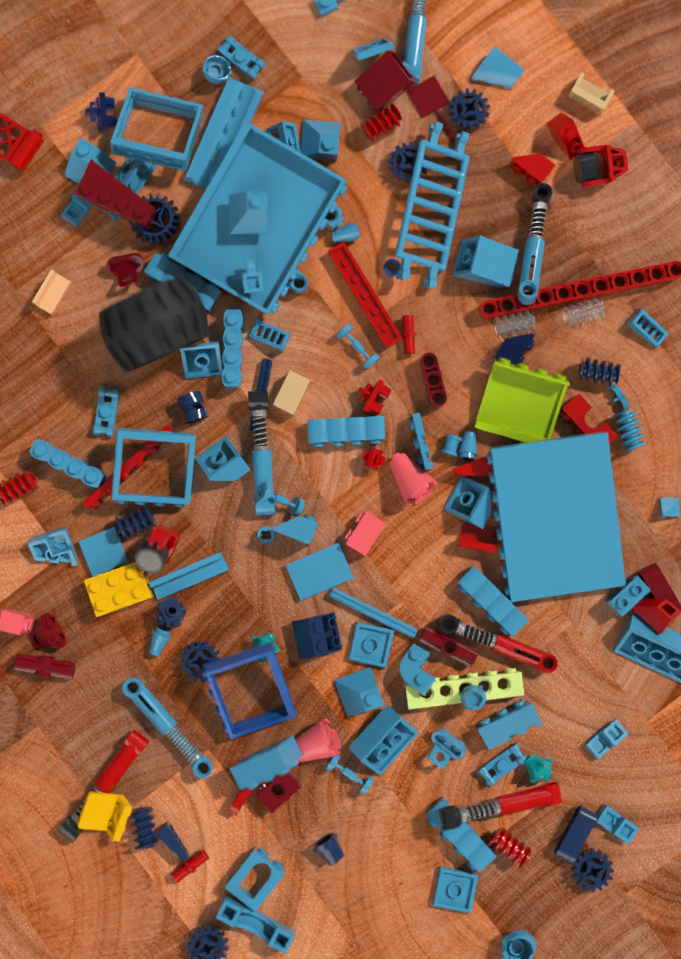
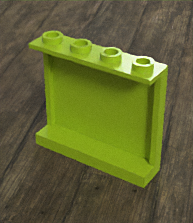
M505 358L494 359L474 424L475 428L522 442L551 439L567 386L570 384L566 380V376L561 374H555V376L548 375V371L539 368L536 371L531 370L528 365L518 363V365L510 364L511 361Z

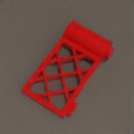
M0 112V120L3 119L6 123L5 128H0V133L7 131L9 139L1 141L0 146L10 145V151L6 156L0 150V158L19 171L24 172L44 143L43 135L35 129L33 131L26 129ZM19 129L22 131L18 138L12 139L11 130Z

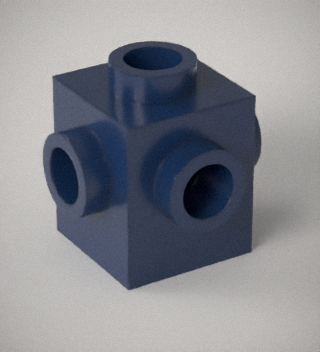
M175 596L157 603L156 606L158 612L156 614L160 625H164L165 629L169 627L174 629L182 624L186 611L184 606L178 603Z

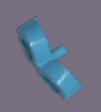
M615 384L607 387L616 395V398L612 400L613 403L619 400L622 412L627 411L629 404L621 389Z

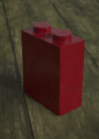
M387 50L354 82L357 84L358 92L363 96L365 95L368 99L370 108L374 111L383 112L385 107H389L416 80L396 53Z

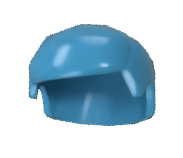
M218 55L208 57L202 67L204 77L213 84L224 83L232 72L230 62Z

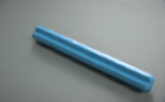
M333 588L329 594L330 598L411 638H414L418 630L336 588Z

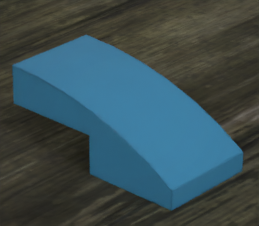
M74 193L72 201L61 213V217L75 227H78L92 205L79 200Z
M614 719L584 745L595 759L599 760L612 747L618 745L629 733L617 719Z
M606 804L598 812L596 822L627 844L631 842L639 830L636 825Z

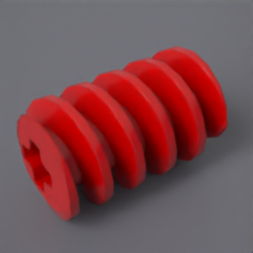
M392 103L390 109L388 107L384 108V113L378 111L377 116L371 115V121L366 118L364 119V124L360 122L366 137L374 142V135L380 139L381 131L387 135V128L394 131V124L401 127L400 121L402 117L397 107Z
M23 469V476L15 473V480L9 476V483L2 480L3 486L0 487V501L4 506L6 505L5 501L10 504L12 503V498L18 500L19 494L24 497L26 496V491L32 493L33 487L36 490L39 489V484L31 471L28 473Z
M498 828L487 843L488 847L493 843L495 844L494 851L500 848V856L507 853L506 861L513 858L512 865L514 866L519 863V869L526 863L532 852L530 847L525 848L524 842L519 843L517 837L513 838L511 832L507 833L506 828Z

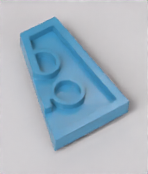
M415 413L411 415L412 419H409L411 431L414 430L416 438H413L414 448L419 450L420 456L417 457L418 466L423 468L424 471H428L433 468L432 461L429 462L428 459L429 449L424 440L425 432L420 413Z

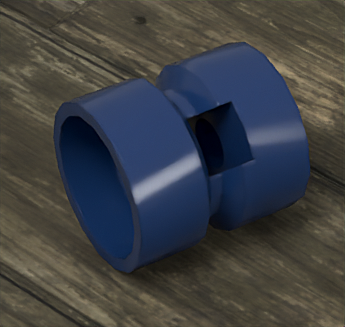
M200 391L190 392L177 398L180 409L184 410L182 415L185 424L195 423L209 417L206 406L202 405L204 400Z

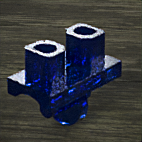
M99 92V97H96V107L95 102H90V108L85 109V115L91 117V122H96L97 116L98 132H104L106 128H114L116 126V116L106 115V110L115 109V98L105 97V93Z

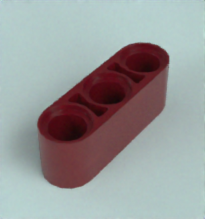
M430 352L425 353L419 362L429 404L433 408L438 409L446 403L447 395L436 355ZM431 358L434 364L431 367H427L424 365L423 360ZM435 376L438 379V384L430 385L428 378ZM436 394L442 396L443 402L440 404L434 403L433 396Z
M656 563L638 572L640 579L651 590L649 595L652 599H667L681 611L680 602Z

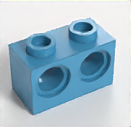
M632 576L626 582V586H621L605 602L618 616H624L651 590L638 576Z

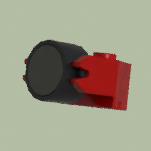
M611 145L580 148L574 156L575 178L578 183H581L582 188L605 186L628 171L626 151L614 148ZM593 153L602 156L604 176L600 180H596L597 163Z
M161 524L152 530L149 539L143 543L136 554L135 560L141 572L146 571L151 576L161 571L164 564L169 563L181 533Z

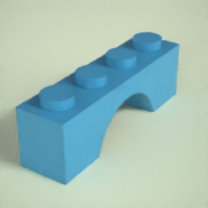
M226 895L216 915L217 919L232 927H241L261 937L269 946L284 954L287 953L295 937L296 930L259 911L254 912L246 904Z

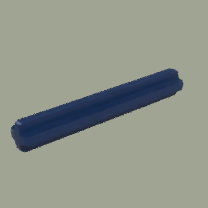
M262 359L256 391L267 390L272 367V360ZM252 415L249 426V432L255 433V431H253L254 421L252 420L254 416Z

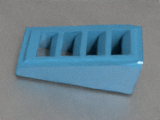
M643 309L635 310L626 321V324L655 348H658L669 334ZM647 322L648 324L642 329L643 324ZM653 327L654 329L648 334L647 332ZM657 332H659L660 334H659V335L656 337V339L654 340V339H653L654 335H655Z
M257 319L249 337L284 352L291 334ZM259 326H262V331L260 335L257 336V330ZM266 329H269L270 331L266 339H264V333ZM273 332H275L276 336L273 342L269 341ZM282 335L283 338L280 344H276L279 336Z

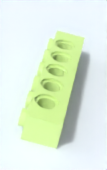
M516 668L504 669L505 672L497 673V670L485 671L486 675H478V672L467 673L466 677L459 678V675H449L445 680L435 677L436 681L430 688L431 694L426 698L405 684L408 709L462 703L459 686L462 683L478 686L479 682L483 680L488 682V688L484 690L486 700L523 696L522 672L516 671ZM505 678L507 680L505 688L498 687L499 679ZM443 685L450 687V692L447 695L440 694V688Z

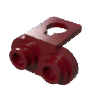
M137 253L111 257L106 263L107 272L113 276H118L119 287L137 284V272L141 271L144 267V259ZM126 277L133 278L130 281H123Z
M42 614L38 618L39 627L28 634L36 650L46 645L56 650L61 649L66 644V636L53 614ZM35 634L41 636L40 644L36 641Z

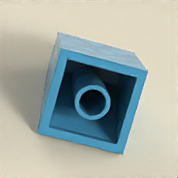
M483 236L462 239L453 276L498 288L510 287L513 281L514 267L518 262L517 255L519 250Z

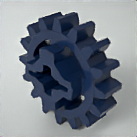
M466 88L464 94L460 90L458 97L453 96L452 100L454 102L449 104V107L452 109L448 113L453 115L451 122L457 121L456 127L462 125L463 131L466 127H469L470 131H472L473 126L479 129L480 123H486L485 118L489 117L490 113L487 110L490 109V105H485L488 99H482V92L477 95L476 89L470 93L469 89ZM478 104H480L482 113H480V110L478 109ZM473 106V109L465 114L466 109H469ZM457 107L461 111L460 116L457 113Z
M411 141L409 146L402 142V148L396 146V152L391 151L390 155L393 158H389L388 163L393 165L389 166V171L394 170L393 177L399 176L398 182L405 179V183L408 184L409 180L412 179L419 144L414 147ZM424 155V159L428 160L429 155ZM399 157L401 163L397 167L396 160ZM406 160L408 162L412 161V166L410 164L406 165ZM422 167L420 173V178L422 179V174L426 175L428 172V170L424 167Z
M198 640L196 646L193 642L190 643L191 649L185 647L186 654H181L180 656L184 659V661L180 662V665H185L182 672L189 673L187 678L193 676L194 682L200 678L201 682L204 683L205 680L202 673L205 672V664L222 659L217 657L220 650L214 651L216 645L208 646L209 641L202 645L201 640ZM204 649L208 650L212 656L209 657L205 654ZM196 650V656L189 659L190 654ZM200 656H202L203 660L207 661L203 666L195 662ZM193 666L194 668H196L198 670V674L193 672L190 667Z
M590 848L589 853L583 849V855H578L579 859L573 863L576 866L571 868V871L576 873L572 876L574 880H578L576 884L579 887L583 885L585 891L590 887L592 892H595V888L602 891L603 884L608 887L609 885L606 881L613 880L610 873L614 872V869L609 867L613 864L611 860H607L609 856L607 854L602 855L600 849L596 853L593 848ZM592 858H598V859H600V860H602V861H601V862H600V861H597V862H596V861H593ZM594 866V873L591 874V867ZM589 878L593 880V882H587L585 880Z
M209 924L208 928L205 929L204 925H201L200 931L195 928L193 931L194 935H190L188 938L192 942H187L186 947L191 948L188 950L187 955H193L191 959L226 958L227 953L224 951H229V946L225 944L228 943L229 939L223 938L225 931L218 932L219 926L212 929V925ZM201 937V943L195 946L196 940ZM205 943L211 946L210 950H208V947H204ZM221 947L219 954L215 956V950Z

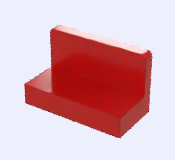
M462 524L458 546L492 553L498 552L499 545H497L496 530L489 528L481 529L474 525Z

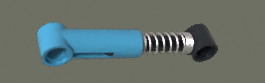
M546 183L537 184L532 195V223L530 224L529 237L525 243L518 290V300L524 305L533 304L538 294L545 241L542 237L545 230L543 226L546 225L544 223L546 221L545 216L547 215L545 212H547L552 197V188ZM538 194H544L546 197H539ZM530 267H532V279L528 280ZM529 290L532 292V295H526L523 291Z
M248 391L249 411L252 410V416H254L252 420L254 421L253 431H255V434L253 436H255L254 442L256 444L254 445L255 450L252 451L256 516L276 515L273 498L269 497L266 502H260L256 499L257 489L263 482L272 486L271 494L274 495L272 453L269 450V446H267L269 442L267 441L268 436H266V433L268 431H266V428L268 426H266L267 421L265 420V417H267L266 409H269L268 391Z

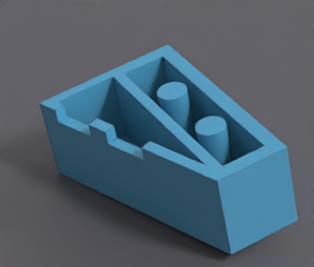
M521 699L513 704V708L509 710L504 708L496 713V717L492 719L488 717L479 722V726L476 728L488 750L510 741L512 737L520 733L521 735L527 733V729L535 725L537 727L543 725L532 703Z

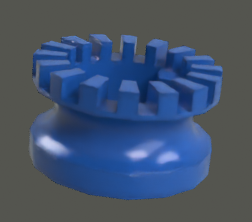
M394 258L388 259L384 263V273L389 277L397 276V272L400 269L399 261ZM392 263V265H397L398 269L396 272L388 271L387 265Z

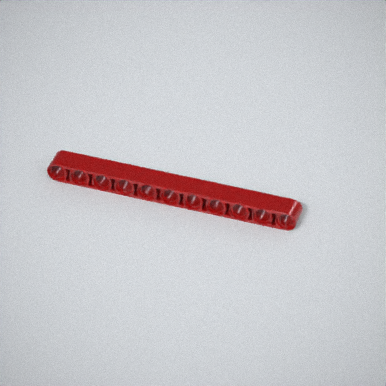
M672 261L538 289L536 301L530 306H523L518 300V294L486 300L480 306L479 314L483 319L491 320L672 282L681 277V262ZM670 268H676L678 275H673ZM652 271L659 273V279L652 277ZM633 275H638L641 278V283H636L633 280ZM620 279L623 283L622 287L616 286L614 280ZM596 283H602L604 290H598ZM577 287H583L586 293L584 295L579 294ZM528 291L524 292V294L532 295V292ZM558 291H565L567 298H561L558 295ZM540 295H547L549 301L545 303L540 300ZM509 302L512 309L505 310L502 303ZM491 306L493 313L486 314L484 307Z

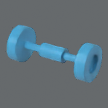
M349 323L336 336L339 340L345 336L349 338L352 342L351 345L359 354L362 353L367 359L363 367L368 370L381 357L376 353L370 358L364 351L365 348L349 334L354 329L352 324Z
M263 482L258 487L256 492V499L258 501L266 502L271 497L277 503L284 506L286 504L289 505L290 515L297 517L302 513L305 501L302 498L295 497L292 502H289L283 496L271 494L272 486L268 483Z
M340 755L332 757L325 769L331 772L334 766L343 771V775L352 781L356 780L362 786L359 789V793L365 795L374 779L368 776L365 781H362L357 777L356 773L337 763L341 757Z

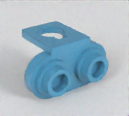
M443 728L436 729L433 732L431 739L435 745L428 759L439 768L444 769L450 757L462 759L465 756L467 750L462 741L457 740ZM441 752L443 754V762L436 759L435 753L439 754Z

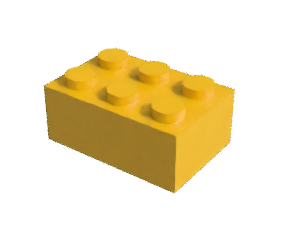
M136 562L84 580L96 617L154 597L146 571L141 572Z

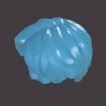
M513 930L502 939L501 953L503 959H531L534 957L536 940L527 931Z

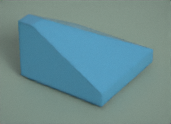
M660 498V517H679V498Z

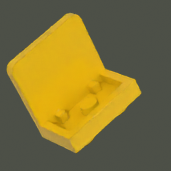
M90 792L86 797L77 826L80 829L104 830L112 841H120L125 831L128 816L131 814L132 806L124 795Z

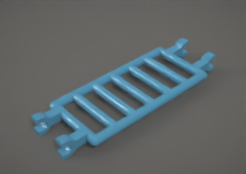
M439 122L429 125L428 141L422 139L419 142L395 256L402 259L396 279L404 281V279L409 280L411 262L428 267L427 276L423 283V287L431 289V287L436 288L438 271L443 272L446 270L470 160L469 155L464 154L469 133L462 131L461 134H456L454 150L438 145L439 134L443 127V124ZM426 149L462 161L460 171L425 160ZM422 167L458 179L456 189L420 178ZM418 185L454 197L452 208L417 197ZM416 204L449 215L448 226L412 215L413 205ZM410 222L445 233L444 244L409 234ZM405 242H412L442 252L440 263L403 252Z

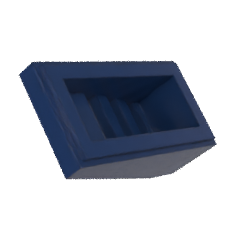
M168 821L157 833V837L180 859L186 861L189 858V853Z

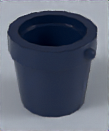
M335 833L323 836L313 846L314 852L319 853L329 866L337 863L344 857V852L337 840L338 835Z

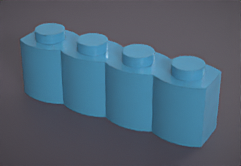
M162 252L160 255L155 253L145 268L144 274L158 283L183 276L198 293L205 310L210 313L222 294L219 290L220 287L212 282L208 284L203 281L202 276L195 272L192 274L186 271L187 268L177 262L175 264L171 262V258Z
M226 309L223 318L226 329L223 334L225 349L222 359L225 368L222 372V381L226 389H240L243 382L240 370L243 365L241 350L244 339L241 332L244 327V318L241 310Z
M384 416L308 420L309 444H313V447H324V443H332V446H343V442H351V445H363L362 441H370V444H382V440L386 439Z
M35 440L29 451L34 458L47 462L53 468L65 471L69 476L82 480L90 487L99 488L108 477L104 471L89 466L85 461L74 458L68 452L56 449L52 444L43 440Z
M472 566L457 581L459 584L457 588L465 596L470 594L473 597L471 602L478 609L483 607L487 611L486 617L492 622L496 620L501 625L499 629L506 636L509 634L514 636L529 621L475 566Z
M444 797L440 798L426 812L428 816L426 820L433 828L437 826L441 830L439 834L446 842L450 840L455 845L453 850L460 857L464 855L467 858L466 864L473 871L477 869L480 873L497 857L496 854L467 822H462L459 828L443 830L439 809L451 805Z

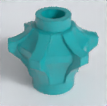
M265 633L264 636L259 637L253 636L251 639L253 648L272 642L275 653L277 654L280 651L274 641L275 637L270 633ZM265 656L256 661L265 663L268 658Z
M532 754L524 763L530 774V781L532 783L542 780L547 782L553 776L551 772L553 760Z

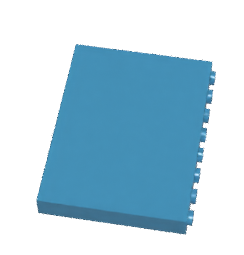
M245 121L168 256L268 316L271 313L275 314L280 305L277 303L281 296L285 297L290 288L287 286L289 281H294L299 273L297 268L300 262L304 264L309 255L307 250L310 246L314 247L319 238L316 236L320 229L324 230L328 223L326 219L328 214H333L338 205L336 201L339 195L343 197L348 188L346 186L347 181ZM267 191L269 234L230 235L229 195L242 192ZM254 258L256 272H262L264 291L244 293L242 274L248 273L247 259Z
M602 431L490 447L489 453H487V462L492 467V472H489L490 483H494V491L491 493L493 503L496 502L497 510H494V517L496 522L499 521V529H496L498 541L501 540L502 548H499L500 559L504 560V567H501L502 577L506 578L507 583L504 586L505 597H508L511 602L626 586L608 433Z

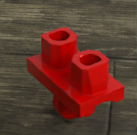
M380 379L372 393L370 390L373 385L367 383L365 389L362 387L358 389L362 393L359 398L360 401L364 402L369 397L363 409V412L367 414L370 412L379 415L383 405L375 402V399L379 395L387 400L392 391Z

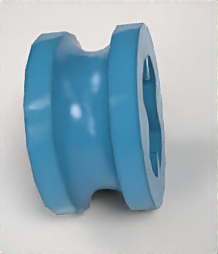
M265 526L259 529L257 536L260 542L268 544L274 540L275 533L272 528ZM263 530H270L271 534L269 535L272 536L270 539L266 538L265 540H263L261 538V536H263L261 535V532Z

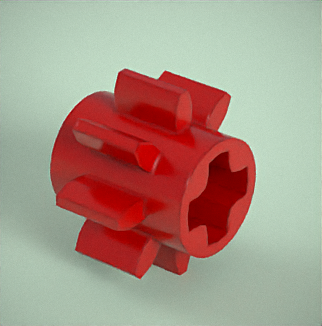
M369 447L368 451L364 450L361 460L365 461L364 466L375 470L378 469V466H383L386 458L382 456L383 451Z

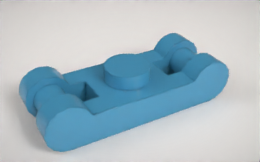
M227 35L223 45H219L216 51L251 79L255 80L258 76L257 73L260 69H264L266 63L236 42L233 37ZM230 47L235 49L232 54L228 52ZM252 62L254 66L249 68L248 66Z
M100 386L93 435L100 436V434H104L107 437L113 438L120 394L119 388H113L112 390ZM106 396L112 397L111 403L105 402ZM102 421L109 422L108 427H102Z
M516 742L484 764L476 772L479 776L483 777L484 783L488 788L517 766L523 764L528 757L520 751V746ZM511 754H514L516 757L513 761L508 757ZM491 768L496 772L492 776L488 772Z

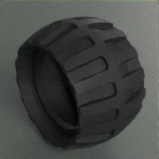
M183 276L171 278L140 290L99 312V325L104 344L113 359L126 372L179 351L181 346L192 345L209 336L208 318L203 302L193 286Z

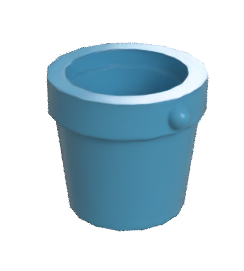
M469 685L462 690L461 702L465 706V710H478L484 706L486 694L481 685Z

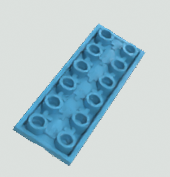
M232 78L227 80L185 176L186 182L205 190L207 189L245 121L250 124L252 123L264 95L263 91Z

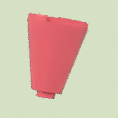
M396 453L390 458V468L407 507H412L410 505L412 502L418 504L428 498L433 493L432 488L434 486L438 488L439 484L405 453Z
M327 718L320 720L295 739L303 754L298 763L334 757L341 754L338 751L341 749L338 735L334 728L330 729L328 726L331 722Z

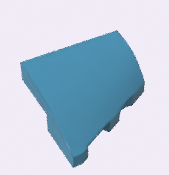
M494 47L474 73L471 80L475 82L477 80L488 82L489 85H501L504 88L512 89L523 75L525 69Z
M67 527L30 537L28 546L35 561L44 562L48 560L57 564L59 562L71 563V566L78 564Z

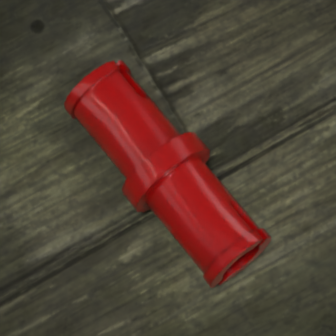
M414 315L402 316L403 333H401V336L404 338V354H416L415 337L417 335L414 332Z
M201 849L192 858L184 861V864L173 871L171 875L179 883L190 873H195L197 868L210 858L206 851Z

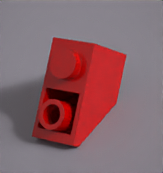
M561 112L546 123L552 138L568 159H573L577 154V150L584 148L572 118Z
M541 153L516 156L510 162L511 169L516 174L525 176L527 182L533 186L543 183L555 167V164Z
M642 599L631 608L660 634L670 628L681 613L667 599Z

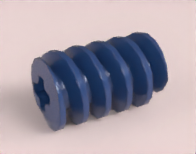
M582 357L578 379L581 381L582 377L586 376V382H588L593 377L595 384L598 379H601V385L607 380L608 386L611 387L613 382L618 383L621 365L616 364L614 367L613 363L609 362L606 366L604 360L599 364L598 359H594L591 363L590 357H587L585 361Z
M144 506V513L137 509L136 516L131 511L130 518H127L125 514L122 515V521L115 517L114 528L118 539L122 541L123 536L126 539L130 538V533L136 536L137 529L140 533H144V526L149 531L151 530V524L155 528L157 525L151 510Z
M152 807L132 809L134 814L129 816V819H135V822L130 824V826L137 828L132 832V834L138 835L133 842L139 843L134 850L152 848L158 842V838L153 837L157 834V831L152 830L156 824L150 822L154 819V815L149 814L153 811Z

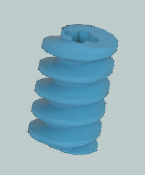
M631 410L613 415V417L619 418L614 422L615 425H621L617 432H623L619 439L626 440L621 444L622 447H628L624 452L640 448L646 444V441H640L644 434L637 433L642 427L635 426L640 420L633 419L638 413Z

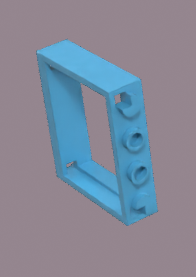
M129 87L110 142L111 154L186 172L203 119V105ZM134 105L195 119L184 153L123 139Z
M116 428L111 489L112 500L123 504L127 503V501H135V504L146 505V502H154V505L165 506L166 503H171L175 507H185V504L190 505L196 435L194 433ZM123 438L188 443L184 497L119 493Z

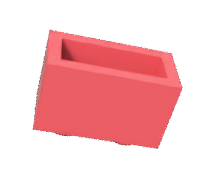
M367 511L365 514L360 513L355 521L358 524L354 531L350 529L344 538L348 540L346 545L366 556L386 524Z
M14 609L2 610L0 630L17 635L27 634L34 625L33 614Z

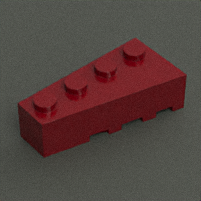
M90 159L75 193L78 199L146 229H150L157 213L155 208Z

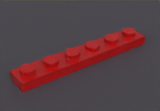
M343 241L328 250V254L385 348L388 349L403 340L345 242Z
M168 424L160 430L174 432ZM149 440L121 467L120 482L124 483L131 477V471L142 467L145 464L144 459L149 455L153 456L159 450L158 446L162 442H167ZM113 475L83 502L88 509L98 508L103 503L102 499L107 494L111 495Z

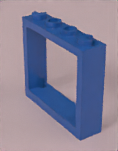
M272 642L205 664V672L202 674L205 683L210 684L211 689H209L211 699L217 702V706H215L218 717L222 716L224 721L222 722L223 730L225 733L228 732L230 739L297 717L296 709ZM267 656L285 706L233 723L215 673Z

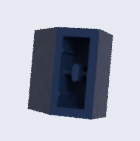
M335 612L292 621L299 659L318 657L342 650Z

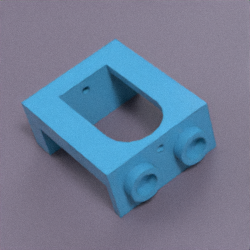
M256 847L253 848L252 853L225 885L228 891L254 912L258 910L285 875L284 866L278 860H271L268 857L269 854L263 848L258 849ZM265 863L270 867L271 876L256 896H254L241 886L240 883L256 864Z

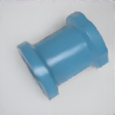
M446 434L445 437L447 439L444 448L441 449V453L457 457L456 451L462 438Z

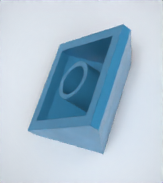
M219 342L180 347L186 379L222 375L223 363Z

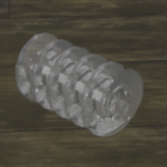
M601 297L598 300L593 298L591 302L588 300L584 301V305L579 302L577 306L570 305L569 309L566 306L563 307V315L566 324L571 325L575 329L577 322L580 327H583L584 320L588 325H590L591 318L595 323H597L598 316H600L602 321L605 320V307Z
M525 310L524 316L521 312H517L516 317L511 313L509 319L506 315H503L501 320L498 316L494 318L498 338L501 335L505 340L507 333L513 338L514 332L521 336L522 330L528 335L530 328L533 333H536V321L533 311L530 314L528 310Z

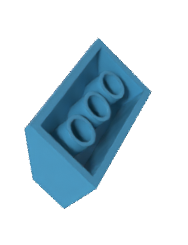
M633 612L624 625L613 652L681 683V634L670 629L660 634Z

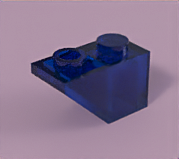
M530 333L506 338L494 358L497 360L499 358L508 359L511 361L510 364L514 365L522 363L525 359L522 355L526 350L530 351L535 343L533 340L535 334Z

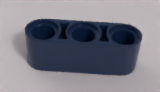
M579 805L560 838L554 855L573 864L598 819V814Z

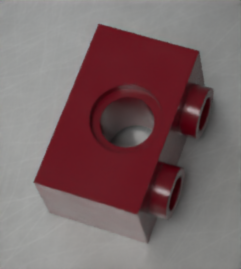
M290 771L281 776L277 774L269 783H263L257 788L259 792L256 796L272 814L301 788V784ZM276 784L283 787V791L279 794L275 793L272 789Z

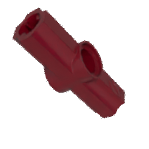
M426 626L419 640L469 667H472L479 653ZM449 641L453 642V650L446 652L444 644Z
M21 653L17 654L14 663V670L35 673V675L41 677L54 676L73 679L76 668L75 662L57 660L51 656H33Z

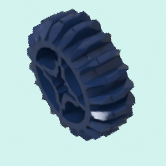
M152 193L149 194L150 199H147L145 195L142 196L152 206H162V208L159 207L156 210L157 213L155 215L159 223L153 220L150 229H146L129 221L130 225H134L131 228L132 232H137L135 236L137 238L142 237L141 240L144 243L148 240L150 245L153 244L154 240H156L157 245H160V239L167 243L166 237L169 236L172 239L174 236L171 232L177 233L178 229L175 226L181 224L180 221L176 220L181 217L179 213H176L179 210L178 207L173 206L174 201H168L167 196H164L161 200L159 193L156 195V198H154ZM169 211L170 220L166 227L163 223V218ZM153 228H158L161 230L158 233L147 232L148 230L151 231Z

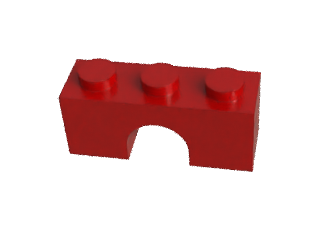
M580 394L576 395L560 409L562 413L560 415L566 423L570 422L575 427L573 430L577 435L604 431L608 433L609 444L618 437L606 422L597 428H591L586 424L585 415L592 407Z

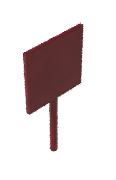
M435 75L407 90L421 117L424 118L435 112L450 139L455 141L453 134L439 112V109L448 105L450 101Z

